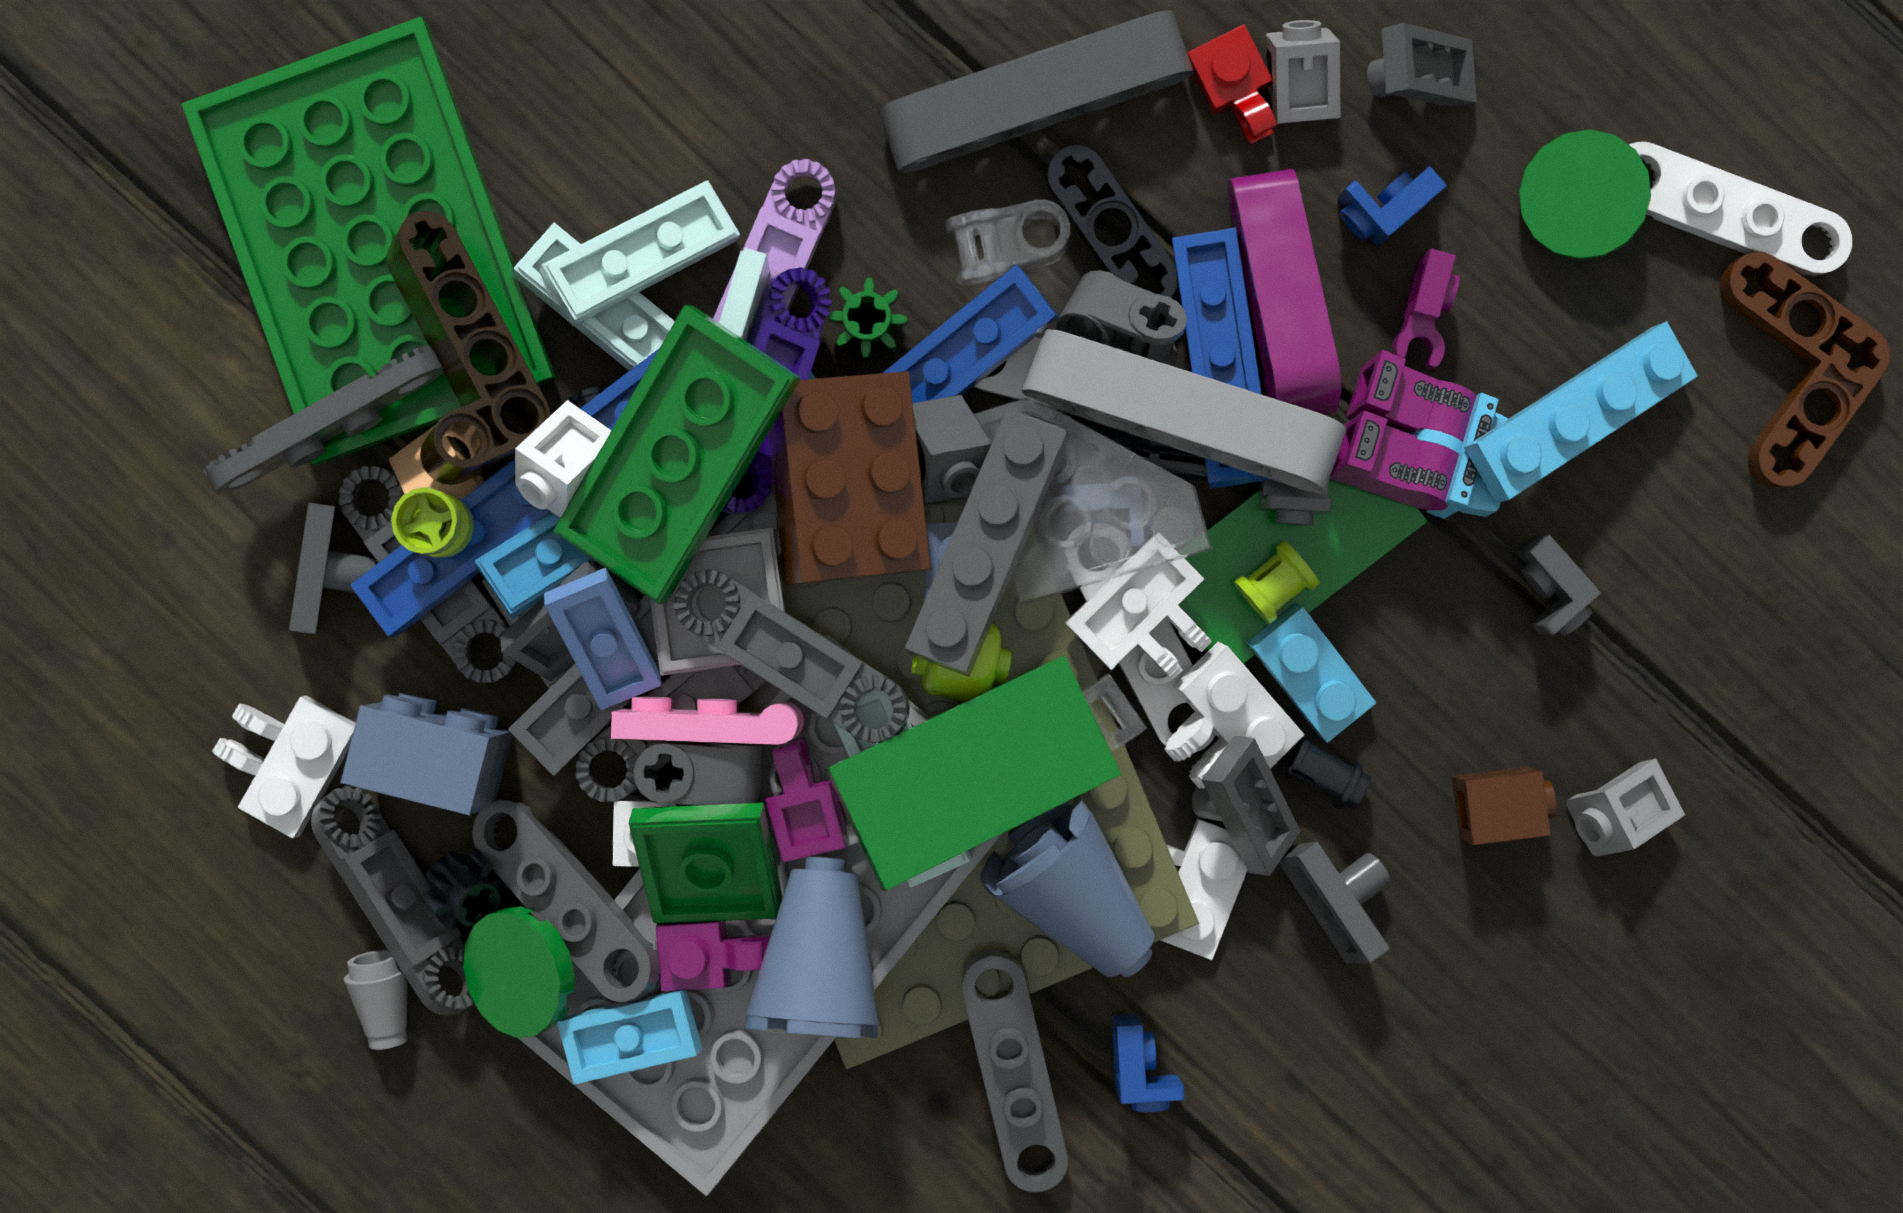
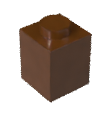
M1522 767L1452 776L1459 838L1472 845L1551 835L1549 819L1556 817L1557 804L1552 783L1549 780L1544 781L1543 771Z

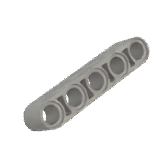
M1052 329L1044 330L1022 388V393L1026 397L1047 407L1298 489L1316 493H1323L1325 491L1347 431L1346 427L1339 421L1318 412Z

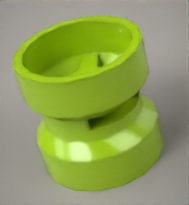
M428 487L413 489L404 494L394 506L391 517L393 533L401 545L409 551L436 558L452 557L463 551L471 541L474 530L473 515L467 504L456 496ZM444 523H446L444 531L440 534L441 530L444 527Z

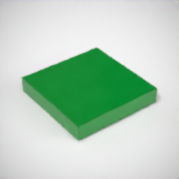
M764 803L632 809L628 824L653 923L776 919L783 895Z

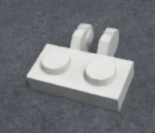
M1156 533L1145 546L1065 622L1109 669L1112 670L1138 645L1172 680L1183 669L1179 666L1178 659L1166 647H1161L1149 634L1165 617L1176 627L1179 635L1192 648H1197L1202 652L1211 643V640L1201 628L1178 606L1204 578L1160 533Z
M1217 642L1173 685L1195 712L1178 728L1177 732L1172 734L1164 749L1174 761H1184L1210 738L1213 731L1219 739L1202 755L1200 760L1196 761L1197 763L1189 771L1191 773L1189 775L1190 779L1199 789H1204L1205 786L1201 779L1234 736L1255 738L1271 769L1305 734L1228 646Z
M301 696L285 724L256 708L239 704L232 715L234 720L245 729L274 740L273 746L266 758H263L237 741L220 738L212 752L237 769L255 775L238 808L293 839L301 836L312 816L315 806L323 797L350 748L356 723L308 696Z
M1197 818L1185 851L1169 845L1167 847L1174 864L1178 866L1177 871L1200 924L1161 939V941L1212 960L1246 875L1247 868L1227 829Z

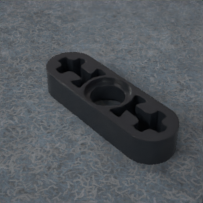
M1072 145L1058 151L1049 164L1047 172L1048 190L1103 270L1125 282L1134 284L1138 278V273L1132 263L1128 260L1122 269H1118L1112 260L1127 255L1132 251L1137 242L1141 240L1148 249L1138 253V260L1149 272L1156 268L1163 272L1164 276L1158 284L1159 290L1162 292L1159 295L1171 298L1178 285L1177 268L1099 155L1092 149L1082 145ZM1071 162L1075 168L1087 165L1091 172L1087 176L1086 184L1096 198L1102 189H1106L1111 196L1095 203L1085 217H1082L1076 209L1085 206L1087 202L1080 189L1075 185L1065 189L1060 184L1065 176L1063 166L1065 163ZM1115 211L1122 214L1128 220L1130 235L1124 243L1117 246H1108L1097 239L1094 233V222L1102 213Z

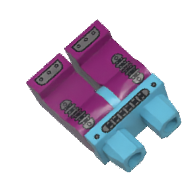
M1382 349L1361 366L1346 415V419L1350 421L1344 425L1347 431L1329 479L1412 507L1425 509L1427 513L1443 519L1458 511L1483 517L1496 512L1500 507V503L1496 504L1464 447L1508 420L1503 415L1495 413L1499 399L1484 393L1476 395L1461 385L1437 380L1404 366L1406 359Z

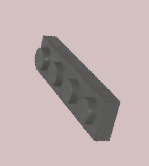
M1006 408L904 648L908 654L970 677L1069 441L1068 430Z

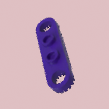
M802 267L788 269L774 276L768 282L747 342L801 377L800 380H808L821 342L819 338L826 317L830 313L828 310L832 300H829L830 290L829 287L826 288L824 279L822 277L819 278L813 270L809 271ZM789 284L802 287L809 296L810 311L804 319H796L794 315L790 316V312L788 310L785 311L783 308L785 303H782L784 299L782 293L785 292L787 289L785 287ZM769 435L766 436L747 468L751 477V489L748 495L743 499H736L734 496H731L721 512L727 514L750 512L764 504L766 497L770 495L771 491L769 490L773 481Z

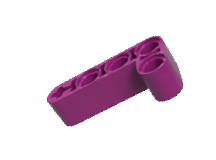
M1286 169L1230 178L1228 180V201L1233 228H1236L1242 272L1262 362L1260 375L1261 394L1335 419L1341 398L1340 367L1295 170Z

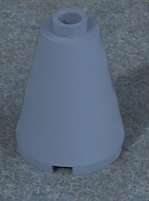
M1080 796L1074 798L1073 806L1067 801L1017 826L1008 835L1015 846L1003 860L994 851L986 861L980 874V879L983 887L992 896L1104 976L1113 977L1119 974L1123 977L1131 976L1143 968L1152 956L1150 947L1154 941V932L1091 809Z
M806 857L805 869L791 870L747 1008L746 1029L767 1031V1028L784 1029L786 1033L877 1038L879 1021L858 874L845 873L846 860Z

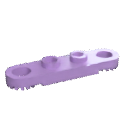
M809 159L793 160L791 163L781 167V170L774 177L766 200L746 241L744 248L767 254L770 272L766 285L774 276L788 269L799 267L808 269L836 203L834 180L828 170L817 161L814 162ZM809 176L821 184L823 190L822 198L814 208L804 211L802 209L798 210L786 200V190L795 178ZM733 274L730 278V281L727 285V288L724 292V295L720 301V304L713 318L718 323L721 318V314L724 308V304L727 298ZM789 284L785 287L787 289L782 293L784 295L782 303H785V307H783L785 311L790 310L800 286Z

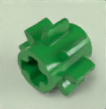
M868 277L864 283V291L854 295L849 289L842 286L839 291L843 301L846 303L843 312L832 311L827 317L831 323L845 325L846 331L839 336L836 342L838 347L843 349L854 341L861 345L863 358L867 361L871 357L872 346L883 343L888 350L894 352L896 345L894 339L890 336L892 327L901 328L908 325V318L906 316L891 314L890 307L899 298L898 291L896 289L891 290L882 297L875 293L873 280ZM864 305H875L877 316L886 318L885 323H875L872 334H862L859 324L851 321V317L862 315Z

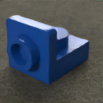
M1430 166L1415 179L1405 171L1377 196L1384 205L1380 208L1357 181H1353L1337 198L1338 203L1343 207L1339 215L1347 228L1358 239L1365 241L1367 238H1370L1379 247L1431 202L1447 185Z
M1136 1014L1111 1015L1115 1091L1121 1104L1131 1103L1132 1110L1137 1112H1159L1169 1109L1170 1101L1184 1100L1185 1089L1178 1075L1146 1076L1145 1070H1156V1048L1153 1031H1143V1025Z

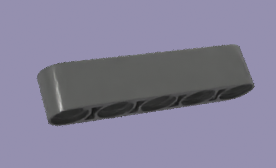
M1164 10L901 97L881 107L878 113L898 172L910 173L1167 88L1187 79L1194 71L1173 10Z

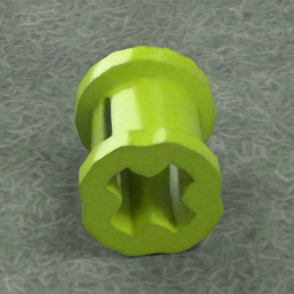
M1284 540L1275 546L1277 553L1250 576H1240L1233 582L1242 596L1267 624L1274 622L1277 619L1276 612L1302 590L1308 588L1313 591L1320 585L1318 578L1307 563Z

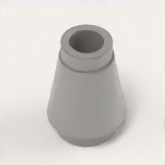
M388 949L370 951L351 958L347 962L349 974L343 980L365 1036L368 1038L369 1048L382 1050L405 1043L408 1039L406 1032L408 980Z

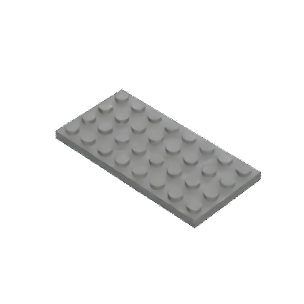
M829 634L823 636L831 642H833L834 644L841 647L842 649H844L845 651L852 654L840 643H838L834 638H832ZM780 690L769 706L788 700L802 707L806 715V725L802 733L794 739L802 737L806 739L812 761L814 783L830 780L825 769L849 758L834 723ZM908 700L910 706L908 719L912 727L931 719ZM764 744L760 803H764L782 895H784L791 870L805 869L806 857L782 862L765 800L770 794L783 791L772 750L779 748V745ZM839 800L850 841L846 848L808 857L846 860L845 873L858 874L874 990L1000 835L970 849L969 851L973 858L968 863L912 888L905 881L887 891H882ZM639 868L614 901L633 921L632 924L642 936L653 944L654 950L658 951L656 926L660 923H653ZM776 919L726 921L727 937L771 935ZM625 950L620 952L619 957L615 958L617 962L613 964V968L616 969V972H613V975L618 977L616 981L621 982L622 986L629 987L637 978L639 966L636 957L630 951ZM572 961L575 973L574 993L567 995V1004L564 1009L570 1008L566 1016L622 1003L612 1001L603 996ZM730 969L731 983L725 988L687 990L703 1049L697 1056L575 1084L579 1090L705 1196L711 1192L836 1038L833 1036L786 1033L784 1029L767 1028V1031L746 1029V1012L760 970L736 971ZM660 980L656 982L655 990L651 991L648 996L668 991H661ZM558 1024L536 1036L519 1038L573 1084Z

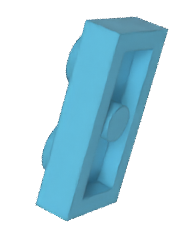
M1294 603L1278 616L1274 622L1268 624L1246 642L1318 736L1327 743L1376 704V701L1304 607L1298 603Z
M687 990L668 991L635 1001L622 1002L567 1015L563 1020L557 1022L574 1085L695 1057L703 1050Z

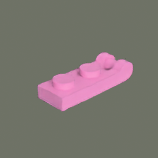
M640 696L632 697V708H623L612 712L611 739L778 745L784 744L802 733L806 725V715L801 706L788 700L773 704L764 709L762 713L737 712V700L697 699V710L671 709L672 698Z

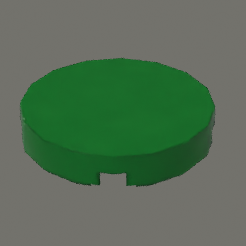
M1589 129L1565 133L1541 147L1525 169L1519 196L1522 218L1538 243L1555 255L1575 260H1587L1606 256L1630 242L1645 222L1651 201L1648 170L1633 147L1616 135Z
M522 906L505 908L490 913L476 923L465 943L463 964L468 991L480 1014L498 1031L515 1038L536 1036L550 1030L558 1021L563 1020L570 1008L564 1009L567 1004V995L574 993L575 973L571 955L560 933L547 919L539 922L534 916L529 915V913L534 911Z

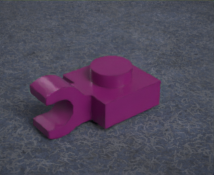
M1431 248L1418 258L1402 319H1404L1403 327L1392 344L1391 353L1405 358L1409 342L1414 339L1422 341L1428 349L1424 368L1430 370L1440 364L1445 352L1444 340L1435 328V320L1439 318L1441 311L1448 313L1451 310L1456 298L1460 276L1451 274L1456 255Z
M805 737L790 740L784 744H778L779 748L773 749L772 753L783 791L770 794L765 800L782 862L846 848L850 841L838 796L830 780L814 783L812 761Z
M726 921L660 923L656 926V938L660 964L661 991L725 988L731 983L730 969L736 971L760 970L771 935L727 937Z

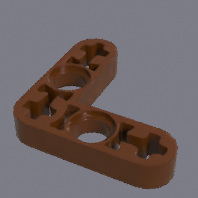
M1752 252L1733 260L1724 268L1720 277V291L1723 299L1731 308L1810 365L1753 443L1748 455V466L1752 476L1760 484L1769 488L1792 487L1803 483L1812 474L1885 373L1890 362V348L1887 340L1878 330L1778 258L1766 252ZM1759 269L1763 273L1759 280L1761 287L1772 295L1783 292L1786 288L1790 290V293L1775 305L1772 314H1770L1767 309L1777 301L1761 291L1747 296L1743 292L1747 281L1740 275L1741 272L1748 273ZM1797 302L1811 304L1819 314V327L1811 337H1803L1791 328L1789 313ZM1837 325H1839L1841 330L1834 334ZM1831 336L1846 347L1861 343L1865 347L1861 357L1868 364L1867 366L1850 370L1846 366L1851 358L1847 351L1837 344L1824 347L1823 351L1819 349V346ZM1813 390L1827 393L1834 404L1833 416L1823 426L1811 423L1803 410L1804 401ZM1787 423H1789V425H1790L1794 430H1791V429L1786 428ZM1797 433L1814 439L1813 444L1809 440L1797 442L1789 452L1787 459L1794 465L1792 470H1782L1776 473L1772 470L1776 459L1769 453L1771 448L1778 449L1788 446Z

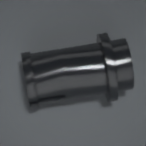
M1303 739L1300 746L1297 747L1285 771L1286 776L1293 777L1334 799L1333 806L1338 809L1345 805L1354 810L1365 795L1372 776L1362 771L1363 764L1357 761L1352 766L1310 744V741Z

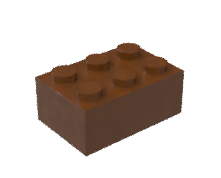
M909 371L800 380L768 433L785 585L931 569Z

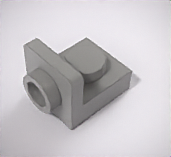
M1314 20L1287 22L1283 24V32L1267 33L1266 48L1272 54L1273 115L1277 124L1341 118L1340 41L1328 28H1321V22Z
M1656 758L1639 762L1599 789L1577 794L1566 801V806L1575 821V827L1579 836L1587 844L1594 856L1634 850L1685 816Z

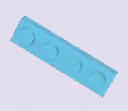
M1666 321L1649 328L1465 446L1464 449L1496 504L1507 501L1675 392L1698 375Z

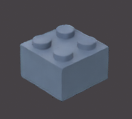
M399 692V696L384 695L382 702L360 705L341 783L472 815L490 807L491 802L497 800L513 734L508 729L497 727L499 716L491 713L461 708L460 712L447 711V714L435 711L437 701L431 698Z

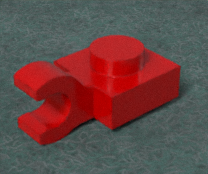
M1245 24L1187 52L1194 71L1193 75L1213 115L1231 107L1250 146L1273 135L1272 128L1277 126L1276 119L1267 102L1259 95V92L1271 86L1273 79Z

